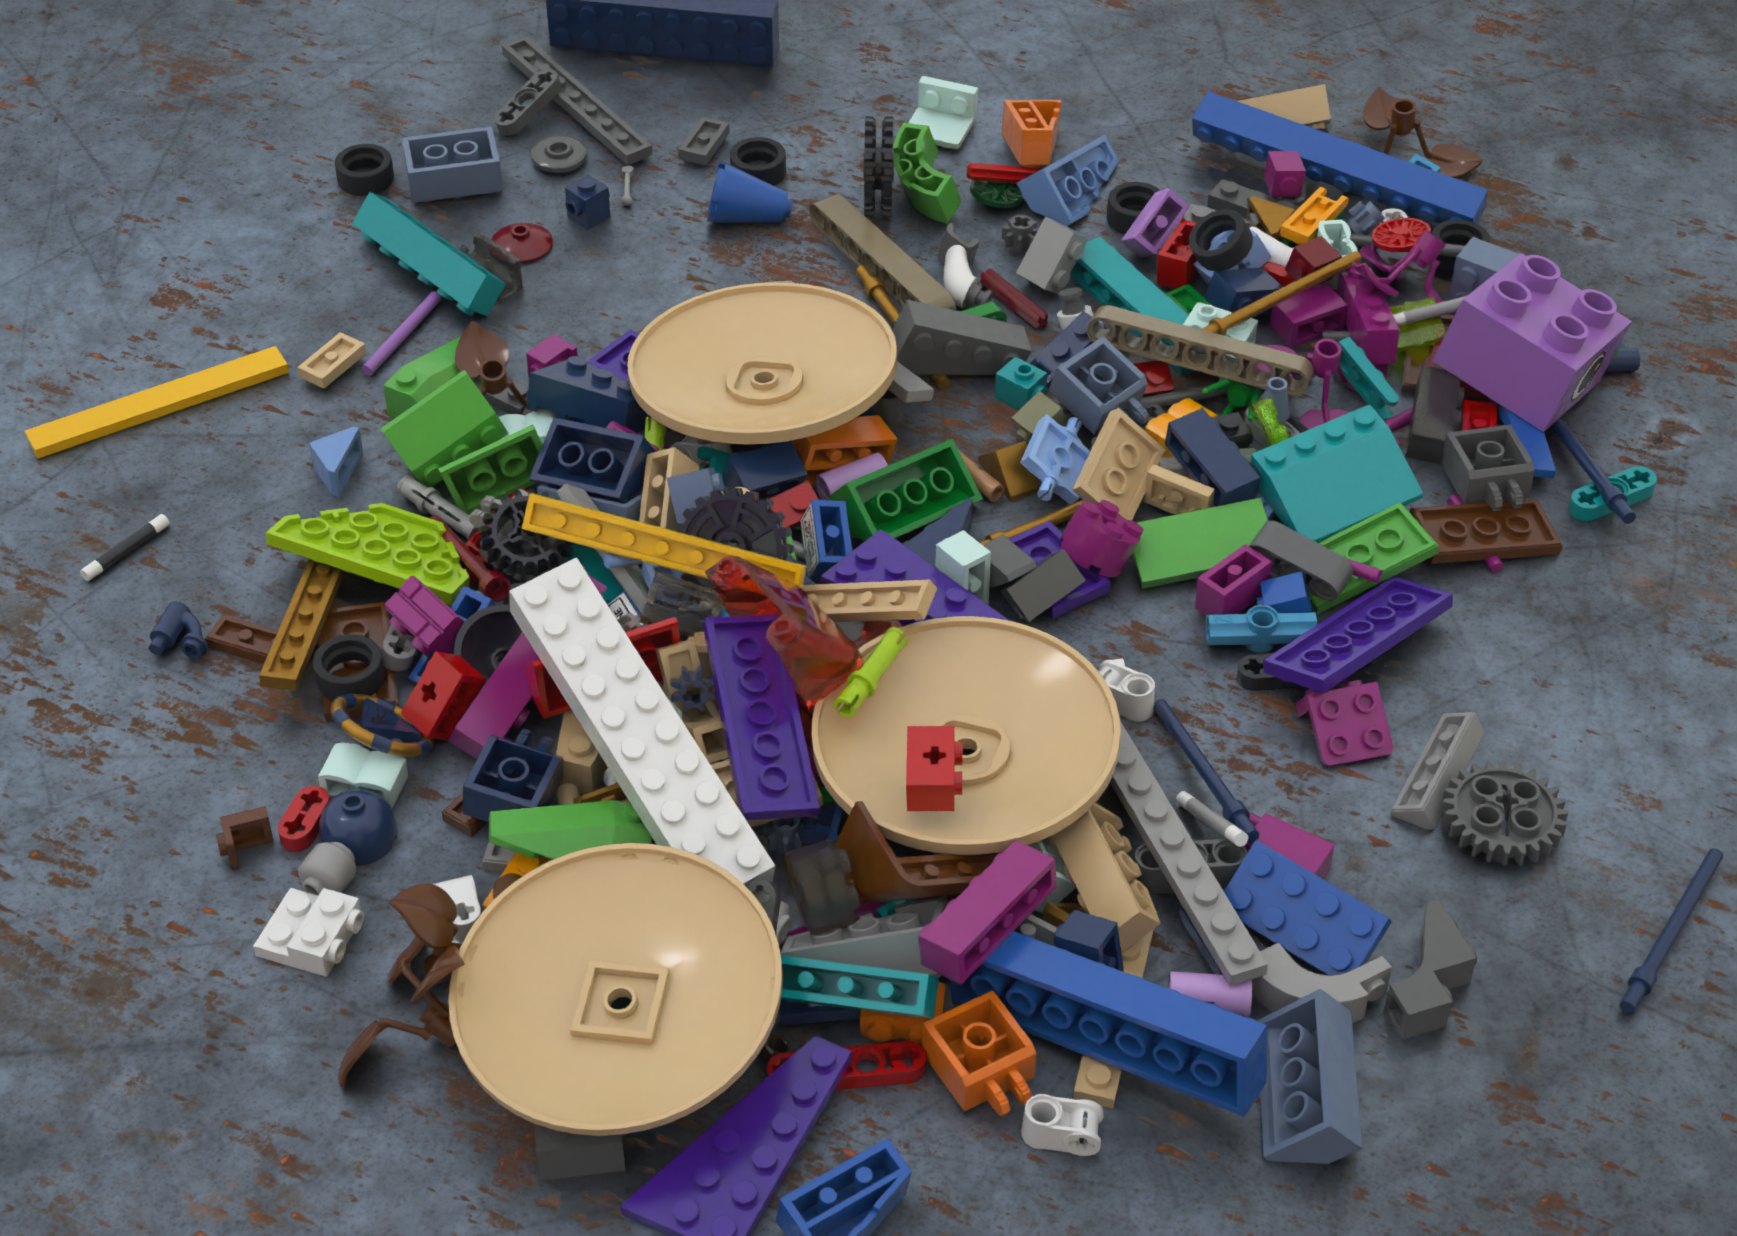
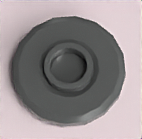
M564 135L551 136L542 139L534 145L531 150V157L534 165L543 171L564 173L575 170L583 165L587 159V150L583 142L574 137Z

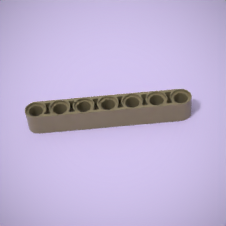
M841 194L832 195L809 206V214L815 227L858 267L866 265L872 275L882 281L886 287V293L900 306L904 307L907 300H912L956 311V304L952 295Z
M1104 305L1099 307L1087 325V335L1092 342L1104 336L1116 349L1263 389H1266L1267 381L1270 378H1283L1287 381V394L1289 396H1298L1305 392L1313 375L1311 362L1302 356L1114 306ZM1098 321L1107 322L1111 329L1102 328ZM1130 329L1138 330L1142 337L1133 336ZM1161 338L1171 339L1174 346L1164 344ZM1193 347H1202L1206 354L1197 353ZM1225 355L1235 356L1238 362H1229ZM1257 364H1266L1271 371H1262L1257 367ZM1297 372L1303 379L1295 380L1289 373Z

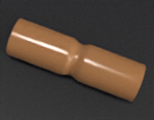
M959 450L979 492L991 502L998 501L1003 496L1005 487L985 470L980 469L975 462Z

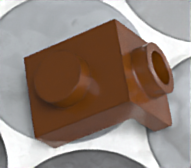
M266 806L220 817L223 833L216 834V839L221 857L229 855L232 868L240 867L236 851L274 842Z

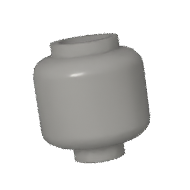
M339 842L317 844L298 867V876L302 883L303 891L319 896L323 888L342 893L356 876L355 857L349 848Z

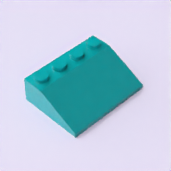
M1370 404L1251 454V464L1255 466L1260 476L1257 490L1286 527L1317 543L1399 502L1405 506L1423 498V492L1389 426Z

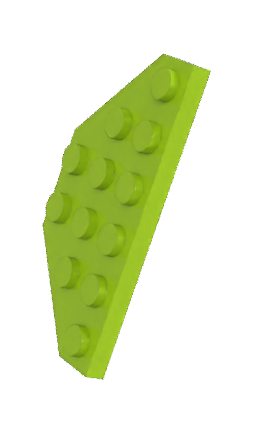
M384 503L368 505V511L349 513L348 507L320 511V517L301 519L299 514L284 516L266 532L267 545L312 559L315 562L342 569L348 573L372 579L378 583L400 588L410 576H415L445 604L450 606L453 605L464 586L469 588V575L466 569H462L459 563L460 557L453 543L445 542L442 538L443 533L446 532L443 523Z

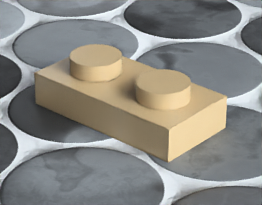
M341 332L338 333L297 367L299 377L323 389L326 388L366 354L365 343Z

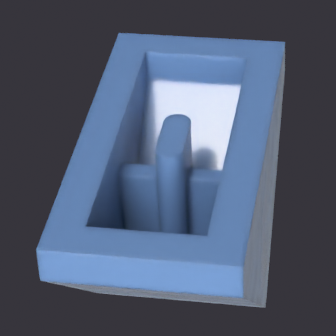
M350 427L309 443L313 468L332 496H340L363 454L359 427Z

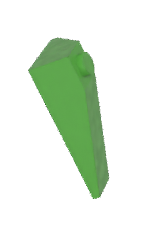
M609 800L490 811L489 842L530 858H537L542 855L554 860L566 854L591 847L623 843L651 844L652 836L630 802Z

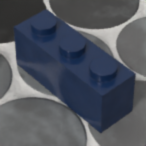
M1203 408L1168 423L1165 446L1194 481L1215 489L1213 500L1215 507L1256 499L1260 482L1257 469L1246 461L1241 455L1238 446L1226 437L1221 431L1218 422L1211 418Z

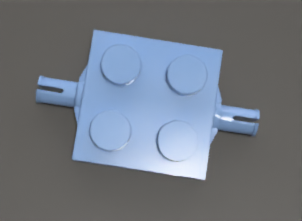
M1046 414L1038 420L1020 463L1041 480L1042 484L1037 492L1038 498L1042 496L1040 499L1042 501H1049L1053 492L1069 505L1073 504L1080 497L1072 488L1090 450L1077 437V433L1082 425L1081 421L1077 422L1078 418H1069L1066 427H1064Z

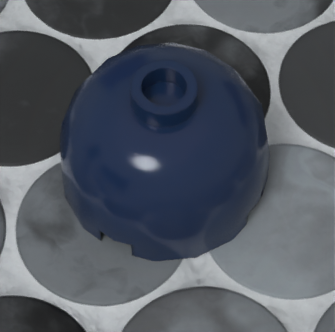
M352 789L341 792L333 797L323 809L319 822L321 843L339 842L345 845L353 853L356 866L376 862L387 855L392 849V841L395 837L397 838L398 834L396 820L390 804L377 793L366 789Z

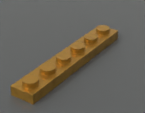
M312 559L308 560L260 672V687L297 691L345 571L324 563L315 562Z

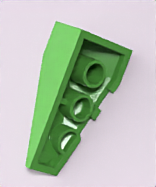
M460 337L402 366L383 385L389 416L398 417L460 373L455 362V352Z

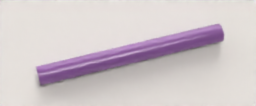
M431 292L361 367L365 375L372 376L441 301L438 293Z

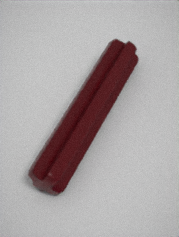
M988 269L986 272L981 273V285L993 291L997 298L1035 329H1041L1043 326L1046 327L1049 315L993 269Z

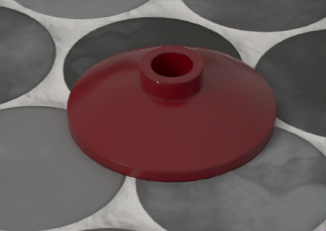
M533 223L507 225L498 230L491 239L493 254L505 262L515 264L537 261L546 256L553 245L551 233L546 228Z

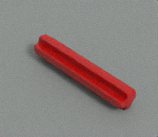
M970 163L967 166L966 176L968 179L977 181L1018 183L1043 168Z

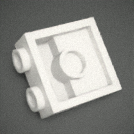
M290 888L253 946L255 955L327 977L334 964H338L342 960L346 945L353 933L357 934L362 927L364 912L361 911L359 898L325 888L322 889L319 896Z

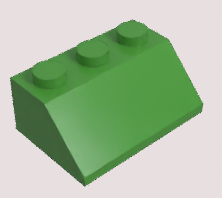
M465 370L380 428L417 481L427 488L433 487L443 480L438 468L490 445L508 434L495 411Z
M532 424L438 469L457 507L470 515L475 509H482L480 502L487 495L501 500L503 494L509 496L516 489H525L536 484L529 477L543 444Z

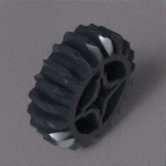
M533 488L528 491V496H522L521 491L516 489L514 491V499H510L509 496L503 494L501 496L502 505L492 502L490 505L491 513H484L482 519L485 525L479 528V535L483 538L480 541V548L482 551H487L485 553V560L488 563L495 562V571L501 572L507 569L506 577L509 580L516 573L520 574V580L523 584L527 581V575H534V578H536L542 572L546 573L554 569V566L558 567L566 563L564 558L572 557L573 548L571 546L576 544L556 538L552 547L545 552L542 541L548 536L522 529L529 494H535ZM545 491L541 496L549 497V494ZM511 520L513 531L508 533L507 538L500 542L498 538L499 532ZM525 553L530 557H522L516 554Z

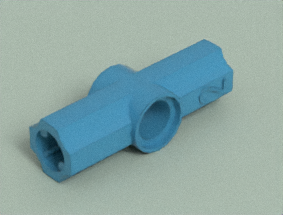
M1267 605L1254 606L1249 609L1247 614L1206 615L1207 645H1245L1251 651L1264 653L1272 650L1275 644H1288L1317 626L1316 613L1313 612L1278 613L1274 608Z

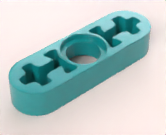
M1641 466L1632 467L1607 477L1613 486H1617L1627 497V504L1629 506L1651 497L1657 481V476L1652 470ZM1594 483L1572 492L1568 510L1578 520L1591 521L1614 512L1603 502L1602 493Z

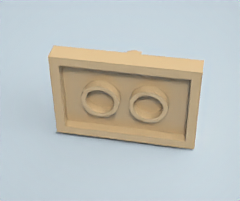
M1119 408L1109 412L1072 490L1087 502L1099 504L1101 500L1110 501L1119 508L1118 514L1132 521L1145 494L1147 472L1153 464L1159 465L1166 449Z

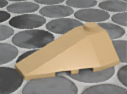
M1325 84L1238 101L1320 131L1326 129V124H1331Z

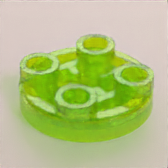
M1271 397L1251 403V411L1266 448L1290 438L1284 424H1279L1276 417L1278 413Z

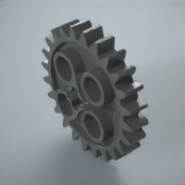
M1487 760L1484 769L1473 763L1470 773L1461 769L1459 770L1458 778L1451 777L1449 787H1445L1441 814H1444L1443 826H1451L1449 836H1461L1459 847L1473 846L1472 856L1484 852L1486 853L1487 862H1491L1495 856H1498L1503 865H1507L1509 858H1514L1519 865H1523L1525 856L1533 862H1537L1539 853L1549 856L1552 847L1558 848L1567 826L1568 811L1564 810L1566 800L1557 798L1558 787L1547 788L1548 777L1539 780L1535 779V769L1530 770L1528 773H1523L1520 763L1514 769H1508V765L1504 760H1502L1500 768H1495ZM1502 789H1505L1507 792V802L1505 806V820L1507 821L1505 829L1506 836L1502 834L1501 826L1504 812L1503 803H1501L1503 796Z

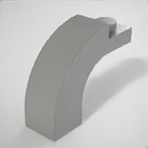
M1277 943L1260 951L1268 964L1267 975L1252 979V996L1265 1008L1275 1012L1322 989L1351 1011L1352 1023L1364 1019L1367 1001H1375L1387 991L1392 966L1383 956H1380L1345 974L1335 976L1319 975L1299 966L1285 949Z

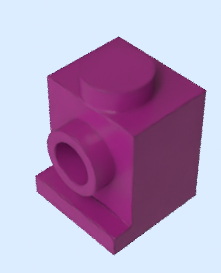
M552 334L526 353L529 378L531 372L565 361L569 357H578L577 347Z

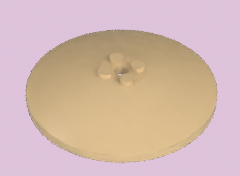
M754 283L707 292L668 309L649 323L638 335L631 347L627 367L629 384L635 400L649 416L664 426L691 437L713 442L769 444L823 433L851 421L872 407L885 394L893 381L897 368V345L895 336L885 319L873 308L852 296L808 284Z
M957 616L935 618L899 627L898 629L904 633L897 642L906 635L908 638L907 645L900 651L877 683V690L873 696H869V698L863 701L852 718L843 717L838 714V711L845 703H842L835 710L833 702L847 686L849 675L853 671L859 670L885 635L882 634L848 656L828 678L817 699L812 718L811 734L814 761L824 786L836 803L849 815L855 802L863 801L884 838L908 847L934 853L953 855L998 853L1005 851L1015 840L1025 845H1030L1058 833L1085 814L1100 798L1114 774L1119 757L1120 716L1113 694L1098 670L1077 650L1060 639L1036 628L1008 620ZM907 726H955V742H962V750L971 749L974 751L971 755H963V765H955V771H962V795H955V811H907Z

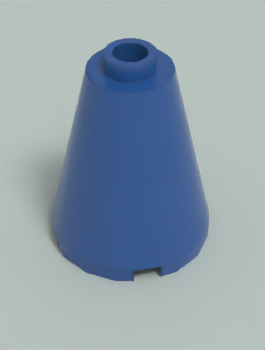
M719 162L716 172L717 179L714 182L707 222L782 223L784 217H790L793 200L788 199V192L734 166Z

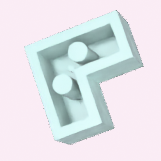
M964 530L936 544L935 568L989 605L991 552Z

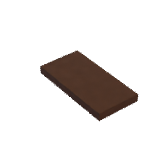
M1538 499L1523 500L1521 508H1512L1508 501H1503V507L1498 511H1492L1488 503L1410 508L1409 511L1438 544L1439 553L1428 558L1431 564L1487 560L1492 556L1504 559L1560 554L1563 547Z
M387 601L330 609L318 637L319 648L325 642L337 636L352 634L365 636L373 640L382 649L383 642L390 628L389 612L384 608ZM356 660L346 661L334 666L328 673L340 677L353 676L363 672L370 664ZM384 667L386 676L383 685L372 696L399 705L396 673ZM323 696L326 722L334 721L331 715L333 700ZM353 707L345 711L351 718L361 717L362 708Z

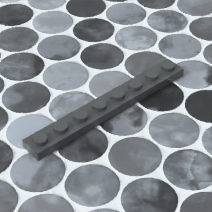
M527 36L502 45L503 56L529 79L542 69L555 70L562 87L553 100L626 165L636 163L652 155V145Z

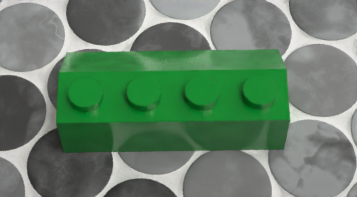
M953 438L848 482L828 496L829 500L845 501L849 531L864 541L879 530L888 533L896 539L940 519L952 507L958 506L967 498H971L973 504L983 500Z

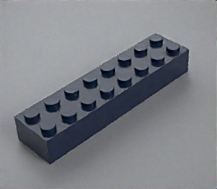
M546 0L550 46L772 67L779 50L778 0Z

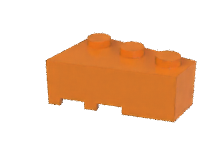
M1004 100L1001 134L1018 163L1023 167L1039 168L1040 165H1050L1059 134L1062 100Z

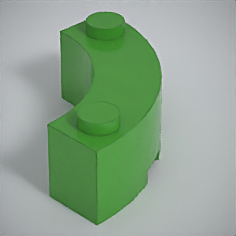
M904 122L895 138L893 150L895 153L894 166L905 195L910 204L921 214L933 220L948 223L962 203L953 177L932 168L939 152L929 126Z

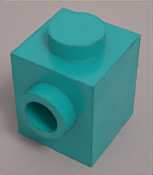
M1014 357L996 373L995 399L1020 410L1038 391L1047 396V372Z

